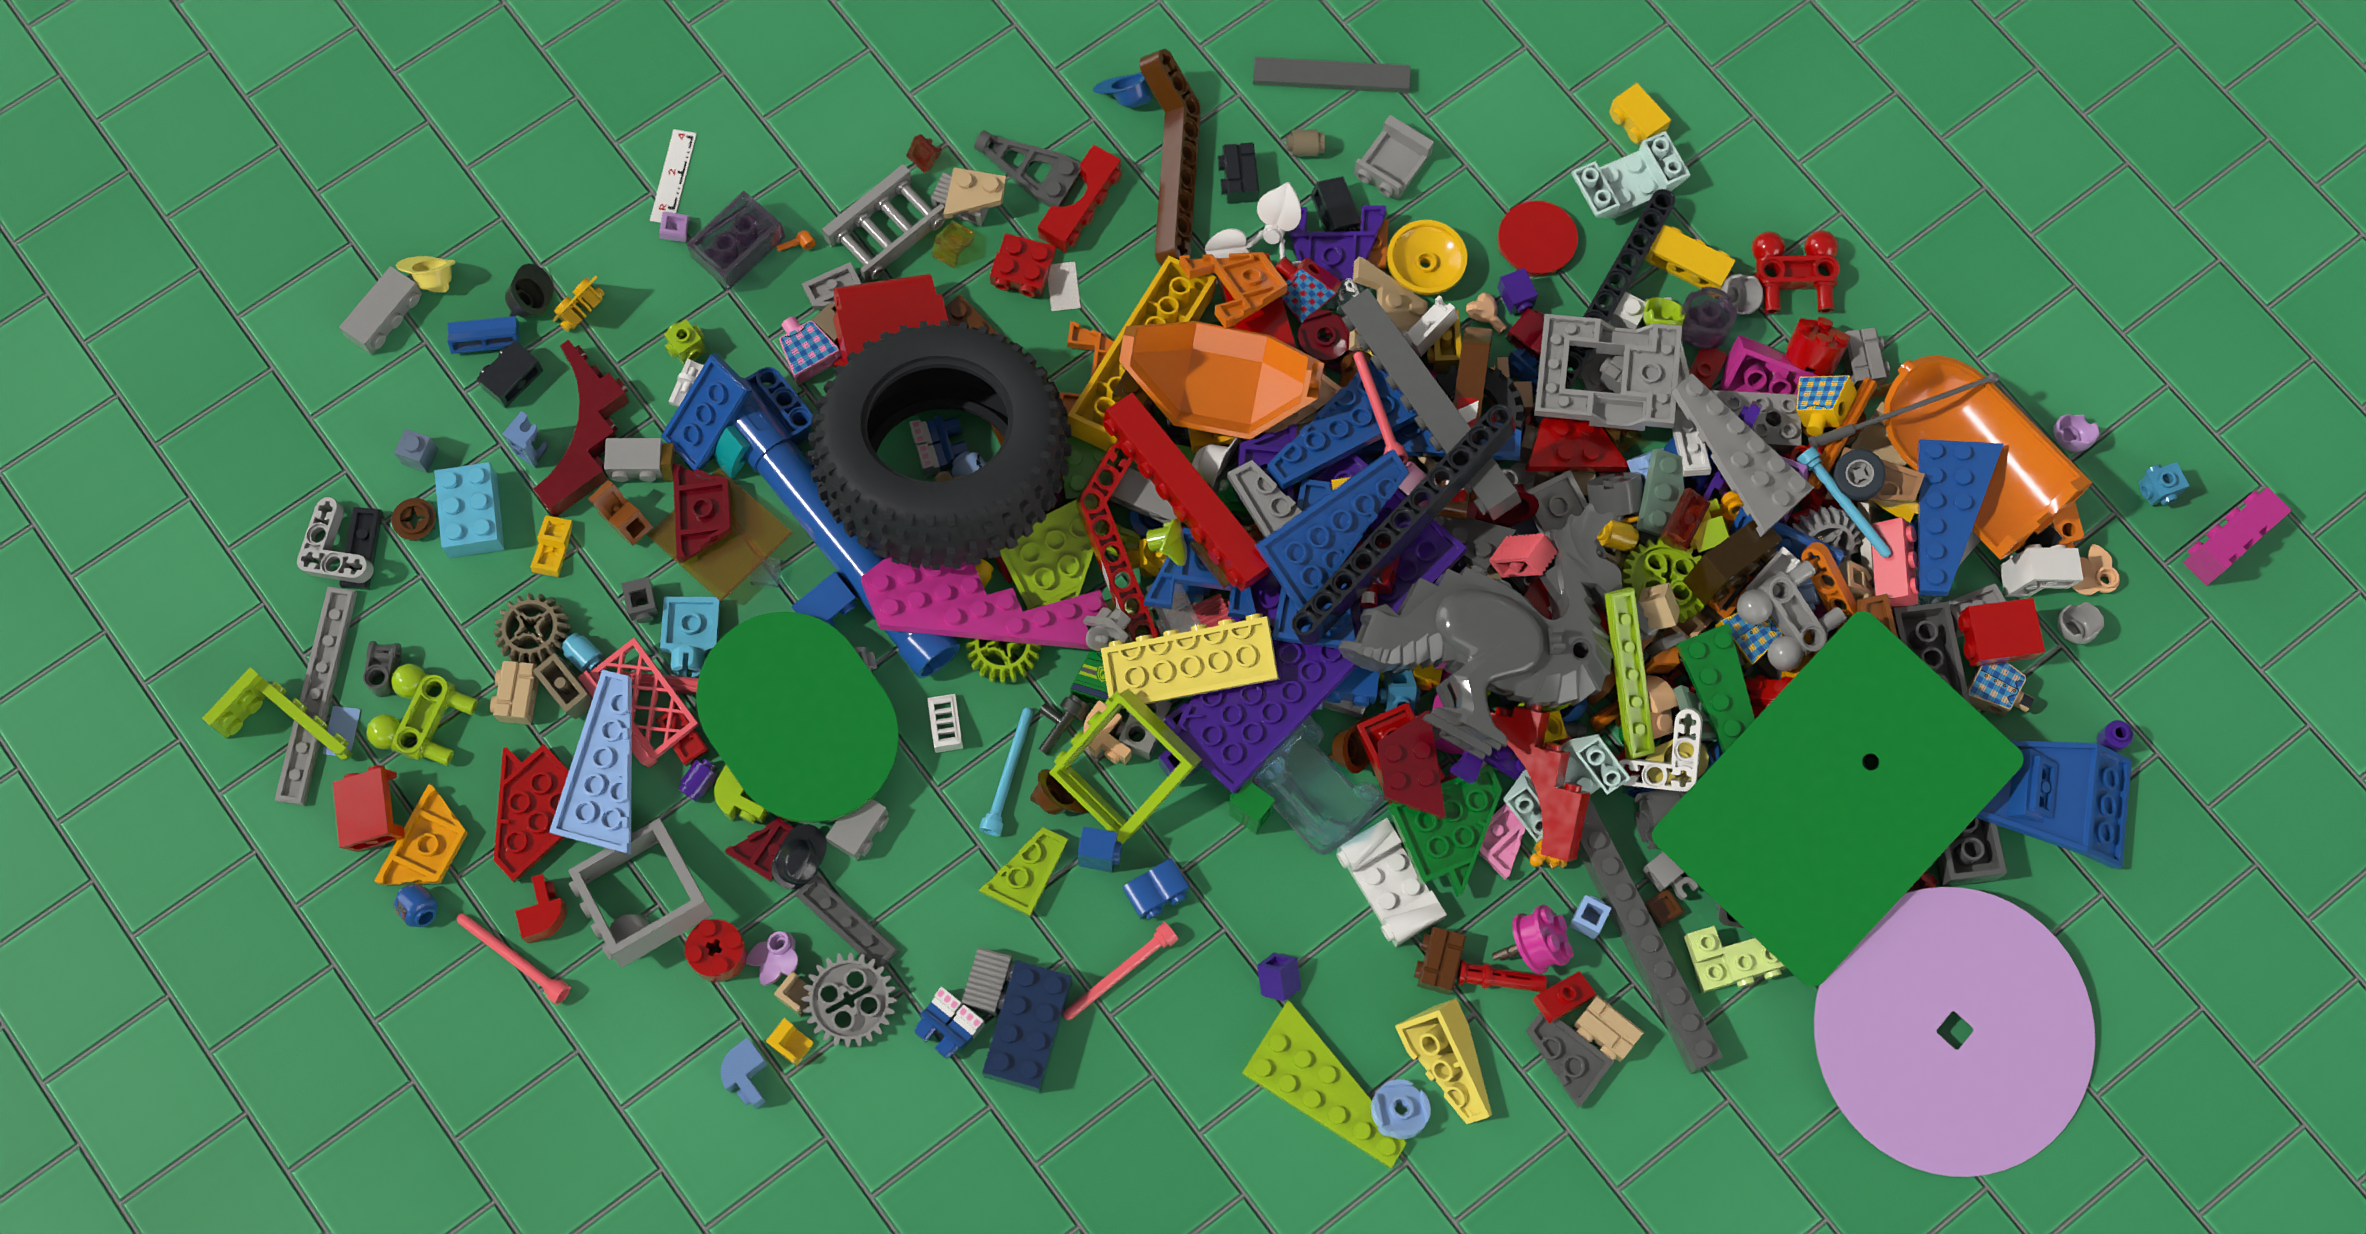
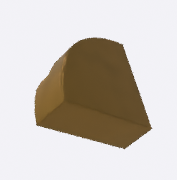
M664 443L660 459L662 477L664 481H673V464H675L674 443Z

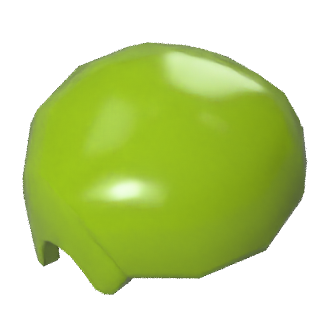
M1653 297L1646 301L1643 312L1646 326L1653 323L1683 326L1685 315H1682V306L1662 297Z

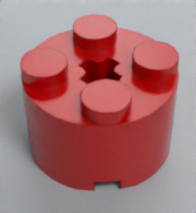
M1818 317L1817 320L1801 318L1787 345L1785 355L1793 365L1804 371L1806 367L1815 369L1813 373L1815 375L1830 376L1837 369L1851 338L1848 334L1833 327V322L1825 317Z
M706 919L701 921L689 933L685 943V957L689 965L703 979L716 983L723 982L737 976L746 964L745 961L748 953L745 940L731 923L720 919ZM719 946L722 952L713 955L711 950Z

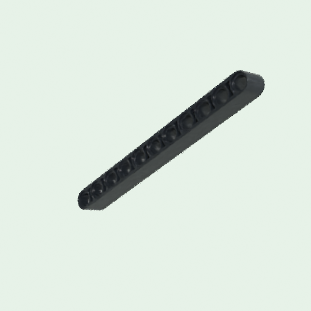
M1659 189L1653 193L1583 317L1598 318L1607 323L1610 322L1625 292H1627L1674 207L1676 200L1671 191ZM1599 304H1603L1608 308H1603ZM1569 345L1567 366L1571 367L1573 371L1567 370L1565 389H1572L1594 348L1583 347L1585 350H1581L1576 346ZM1535 401L1530 413V419L1536 426L1540 425L1543 418H1555L1534 416Z
M1501 404L1491 407L1297 612L1292 619L1291 625L1301 643L1305 645L1317 643L1508 441L1516 429L1509 407ZM1500 419H1507L1502 425L1495 424ZM1482 439L1488 440L1484 445H1476ZM1461 460H1469L1467 464L1457 466ZM1449 480L1447 485L1443 487L1437 486L1439 482ZM1422 501H1430L1427 506L1418 507ZM1410 521L1407 527L1399 528L1402 522ZM1391 542L1387 548H1379L1382 543ZM1366 562L1372 563L1369 568L1360 569L1362 564ZM1345 583H1352L1349 589L1340 590ZM1325 604H1332V607L1329 610L1321 611V608ZM1313 624L1309 631L1301 632L1305 625Z

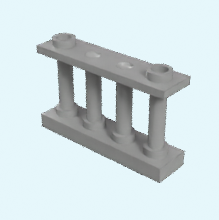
M904 164L822 228L824 239L831 247L837 243H843L864 265L860 270L865 283L869 282L872 278L877 279L880 277L888 265L930 231L939 229L946 219L944 218L945 206L942 203L932 210L910 187L912 183L910 170ZM903 194L919 210L924 218L912 226L890 203V200L896 195ZM878 210H883L904 232L893 243L870 220V216ZM858 226H862L884 249L873 259L850 236V232Z

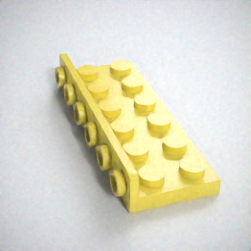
M1252 614L1246 616L1245 621L1235 622V619H1226L1219 621L1218 626L1209 628L1207 624H1200L1190 627L1191 631L1180 633V630H1169L1163 632L1162 637L1152 638V635H1143L1136 637V642L1126 644L1119 640L1109 642V647L1101 648L1108 697L1110 698L1116 691L1121 693L1129 688L1144 704L1278 680L1270 630L1271 620L1267 616L1263 617L1262 614Z

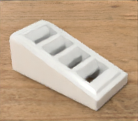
M950 694L927 698L935 753L963 749L956 695ZM951 702L950 708L935 710L934 705ZM952 713L953 717L936 720V715ZM954 723V727L938 729L937 725ZM955 733V737L939 739V735Z

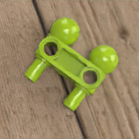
M402 665L392 675V688L400 697L412 699L402 722L396 717L387 714L374 717L367 726V739L371 745L378 749L391 748L393 751L401 753L409 759L419 761L426 757L448 766L453 758L454 751L432 742V738L449 706L473 715L478 706V700L457 692L455 684L445 681L441 676L426 674L424 669L418 665ZM433 687H442V692L439 696H429V692ZM408 738H418L417 744L414 747H404L405 741Z

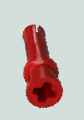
M1463 959L1460 960L1457 975V985L1462 986L1464 983L1481 985L1482 989L1490 988L1492 985L1541 993L1545 991L1547 982L1546 975L1496 969L1490 963H1485L1484 965L1466 963V960Z

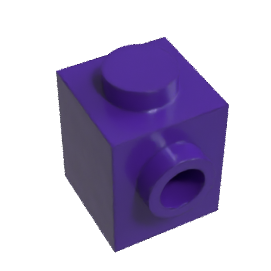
M1525 268L1500 277L1497 289L1510 315L1517 312L1523 314L1528 308L1533 309L1538 294Z

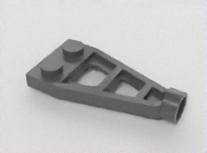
M985 130L981 131L976 139L974 149L982 152L1035 200L1049 207H1061L1080 177V163L1062 153L996 137ZM1009 150L1025 155L1019 168H1014L1004 161L1003 158ZM1033 161L1047 163L1051 166L1050 172L1042 183L1035 182L1026 173L1028 166Z

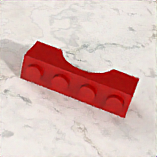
M1093 144L1080 163V177L1087 186L1084 196L1070 206H1051L1038 225V238L1050 245L1056 246L1057 249L1064 253L1067 252L1070 246L1074 247L1080 238V231L1083 226H1088L1095 215L1094 210L1098 204L1102 205L1107 199L1110 186L1112 184L1116 185L1122 175L1121 159Z

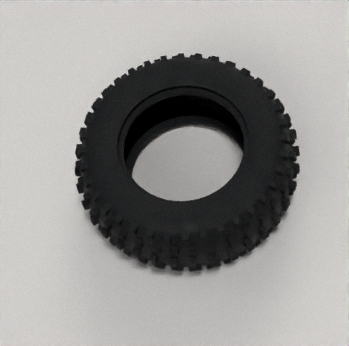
M941 320L940 325L937 326L935 324L928 325L927 321L920 322V327L908 328L907 325L900 326V332L889 334L886 331L880 334L881 339L877 342L866 341L862 344L864 349L858 354L851 352L847 356L848 363L844 367L839 365L834 370L836 374L833 381L828 380L824 385L823 390L826 395L817 399L815 407L819 413H814L811 420V426L815 432L809 433L808 437L809 445L815 449L808 451V459L810 465H815V470L811 471L813 483L817 482L819 498L824 502L826 508L829 509L832 518L837 524L843 521L845 533L850 538L857 535V542L867 550L873 547L874 554L886 559L891 556L892 562L896 564L901 562V564L908 565L911 562V567L917 569L920 568L921 564L925 568H930V565H932V570H940L941 565H945V568L952 567L953 565L954 569H961V563H967V565L974 564L975 566L981 564V558L988 557L990 559L993 557L995 559L1001 556L1000 550L1015 548L1018 546L1017 540L1020 537L1024 536L1027 538L1034 532L1032 526L1036 522L1043 523L1046 519L1044 511H1049L1051 507L1054 508L1057 502L1054 493H1060L1065 481L1061 476H1068L1069 464L1064 457L1071 456L1072 444L1067 443V439L1071 438V424H1067L1068 413L1054 381L1049 382L1047 371L1043 366L1036 367L1037 360L1030 353L1024 355L1022 353V346L1012 341L1007 343V337L1001 333L998 335L995 333L988 334V328L983 326L979 329L975 327L969 328L967 322H961L960 326L953 324L948 326V320ZM937 409L961 410L977 415L992 424L1004 438L1000 449L987 464L969 475L948 481H921L906 477L888 467L876 454L883 439L899 423L916 414Z

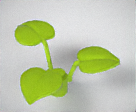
M1177 518L1172 519L1171 522L1164 523L1163 528L1147 531V544L1151 552H1161L1178 566L1186 564L1187 546L1184 541L1180 520Z

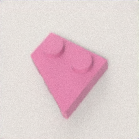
M1504 804L1492 816L1479 850V854L1504 880L1511 873L1526 829L1507 804Z

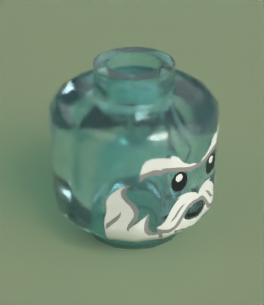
M1351 278L1341 281L1342 283L1337 293L1326 302L1329 311H1335L1339 317L1345 316L1341 306L1363 292L1361 284L1353 282Z

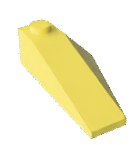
M1456 998L1433 1006L1395 1025L1407 1053L1413 1060L1416 1058L1427 1070L1426 1076L1431 1081L1435 1080L1444 1091L1445 1099L1466 1124L1488 1118L1492 1115L1469 1024Z

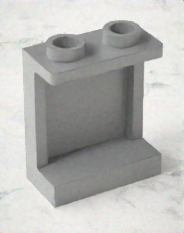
M1389 115L1377 139L1362 159L1358 158L1355 162L1354 174L1361 182L1370 183L1378 188L1382 195L1398 200L1432 154L1434 141Z

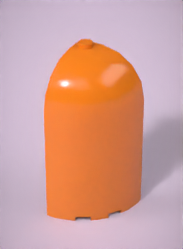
M1933 355L1921 357L1914 361L1908 360L1899 367V375L1893 381L1884 401V414L1986 377L1975 368L1955 358ZM1991 382L1884 420L1890 442L1901 458L1915 471H1918L1919 439L2004 443L1972 529L2000 560L2024 546L2025 541L2034 531L2040 534L2055 521L2051 517L2052 515L2054 516L2064 507L2069 508L2092 484L2012 401Z

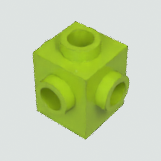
M687 319L674 323L664 333L667 344L664 345L673 359L677 357L683 365H685L687 359L695 360L706 352L702 341L705 338L704 334L696 324L691 326Z

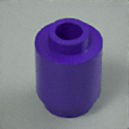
M2115 720L2098 732L2096 741L2098 744L2118 753L2132 742L2133 731L2126 722Z
M703 759L701 763L695 760L680 782L682 784L678 790L697 802L700 797L704 798L719 777L715 773L718 768L706 759Z

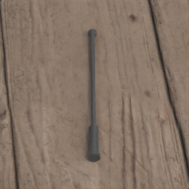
M1991 372L1986 378L1857 425L1848 424L1816 437L1811 436L1808 438L1810 447L1814 446L1818 449L1820 446L1853 435L1856 430L1982 384L1988 382L1996 383L1999 380V375L1996 372Z

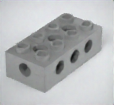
M1710 390L1737 416H1739L1744 405L1749 407L1752 401L1761 404L1762 409L1751 429L1780 456L1791 452L1797 446H1801V420L1796 410L1797 395Z

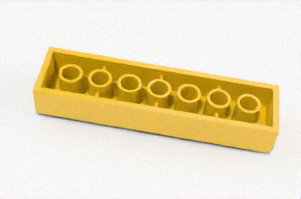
M1168 255L1069 412L1067 424H1071V435L1105 451L1111 445L1119 442L1115 436H1110L1103 426V418L1106 409L1117 403L1112 400V394L1126 370L1119 362L1126 326L1188 321L1198 322L1214 297L1216 276L1207 274L1189 279L1179 266V260Z

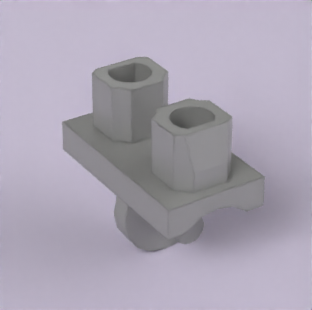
M1102 608L1096 616L1087 615L1082 622L1092 628L1086 634V644L1092 650L1101 651V648L1107 647L1110 641L1119 640L1125 642L1129 636L1123 630L1131 619L1121 609H1115L1112 612L1108 608Z

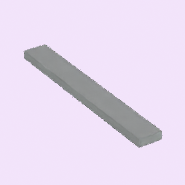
M327 587L299 699L308 708L304 712L311 719L317 715L325 723L357 597L355 590ZM295 720L274 800L278 803L305 806L321 742Z

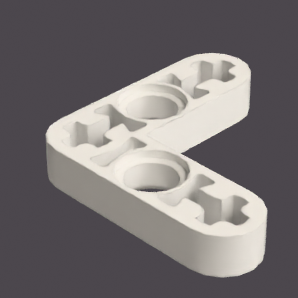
M1685 708L1677 714L1674 724L1671 762L1642 759L1630 760L1627 758L1620 760L1619 763L1623 768L1628 764L1629 769L1633 771H1639L1640 765L1644 766L1642 771L1643 781H1638L1640 775L1632 774L1630 775L1631 779L1622 785L1688 791L1698 780L1703 723L1700 712L1694 708ZM1688 713L1691 714L1693 720H1696V724L1690 727V734H1696V739L1690 736L1679 737V732L1682 734L1686 732V723L1681 722V719L1685 718ZM1690 742L1694 747V754L1691 757H1683L1678 749L1680 743ZM1651 767L1660 768L1663 772L1662 781L1652 782L1648 778V770ZM1668 768L1673 769L1671 775H1680L1685 770L1687 771V776L1692 777V780H1689L1686 785H1682L1680 779L1672 778L1671 784H1667L1669 778Z

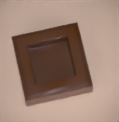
M1669 888L1644 903L1650 916L1659 928L1684 913V910Z

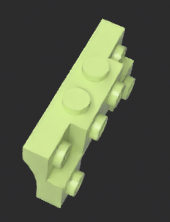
M1715 926L1688 933L1684 937L1701 994L1736 983L1738 988L1755 983L1754 978L1764 975L1765 980L1782 975L1781 970L1787 969L1755 938L1722 948Z

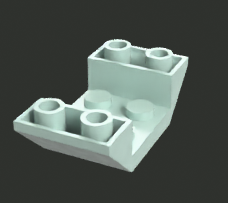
M1666 131L1642 141L1639 151L1600 168L1596 161L1573 170L1571 173L1595 217L1612 219L1646 206L1656 190L1667 189L1672 191L1690 177L1688 169Z
M1598 734L1570 739L1562 745L1561 750L1570 752L1564 785L1565 782L1582 785L1581 790L1590 792V794L1602 787L1605 793L1609 794L1631 779ZM1525 770L1506 794L1504 801L1533 839L1538 842L1543 837L1541 807L1535 786L1527 770Z

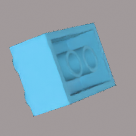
M490 462L434 470L441 547L449 558L505 550L497 473Z

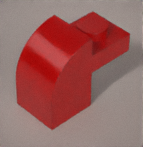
M543 874L531 877L538 904L515 911L521 938L526 943L542 940L555 934L563 925L567 914L566 903L561 898L553 900V898L557 897L554 882L549 881Z

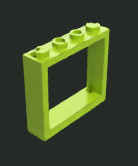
M1129 688L1121 693L1116 691L1106 700L1105 704L1108 707L1102 713L1100 711L1096 712L1087 723L1090 727L1085 733L1081 730L1070 741L1073 746L1068 752L1063 750L1054 760L1056 765L1049 772L1108 831L1116 832L1117 840L1122 842V844L1137 832L1202 760ZM1123 707L1181 762L1128 821L1113 809L1071 767L1075 760Z

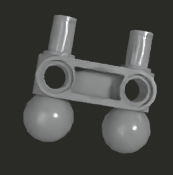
M1807 560L1788 573L1780 571L1773 577L1763 580L1757 589L1745 591L1737 602L1736 609L1738 615L1745 622L1751 625H1759L1765 622L1771 615L1784 636L1773 640L1769 645L1767 654L1770 664L1780 671L1796 669L1803 661V657L1812 651L1820 650L1825 645V642L1828 641L1829 632L1847 620L1843 611L1838 607L1832 609L1819 620L1816 618L1797 589V586L1816 574L1814 567ZM1775 584H1777L1781 590L1780 596L1778 598L1773 593V588ZM1806 631L1811 635V642L1809 644L1804 640Z

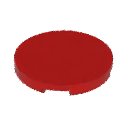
M1528 201L1515 206L1504 216L1499 227L1497 243L1501 255L1504 256L1510 265L1516 268V271L1525 268L1529 276L1545 277L1555 274L1572 260L1577 248L1578 234L1573 220L1560 207L1545 201Z

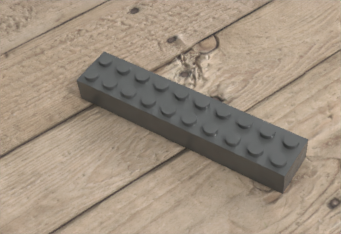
M1949 602L1893 608L1892 615L1898 638L1970 704ZM1974 818L1936 859L1941 887L1996 881L2007 874L1996 824Z

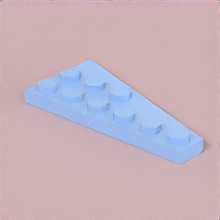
M602 669L549 833L629 855H631V677Z

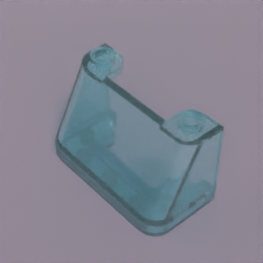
M1309 716L1263 762V765L1250 777V780L1275 799L1274 808L1311 849L1319 854L1326 855L1356 835L1384 802V796L1370 783L1361 782L1356 786L1352 785L1317 746L1323 740V730Z

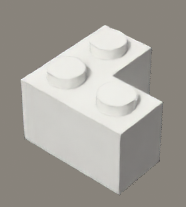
M2040 544L2029 545L2024 548V551L2011 555L2008 561L2000 565L2005 597H2030L2044 588L2069 589L2084 580L2078 548H2066V545H2055L2050 548H2042Z

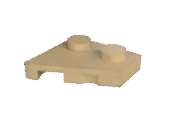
M954 168L944 209V218H953V214L964 211L972 213L984 207L991 208L1002 205L1007 181L1006 176Z

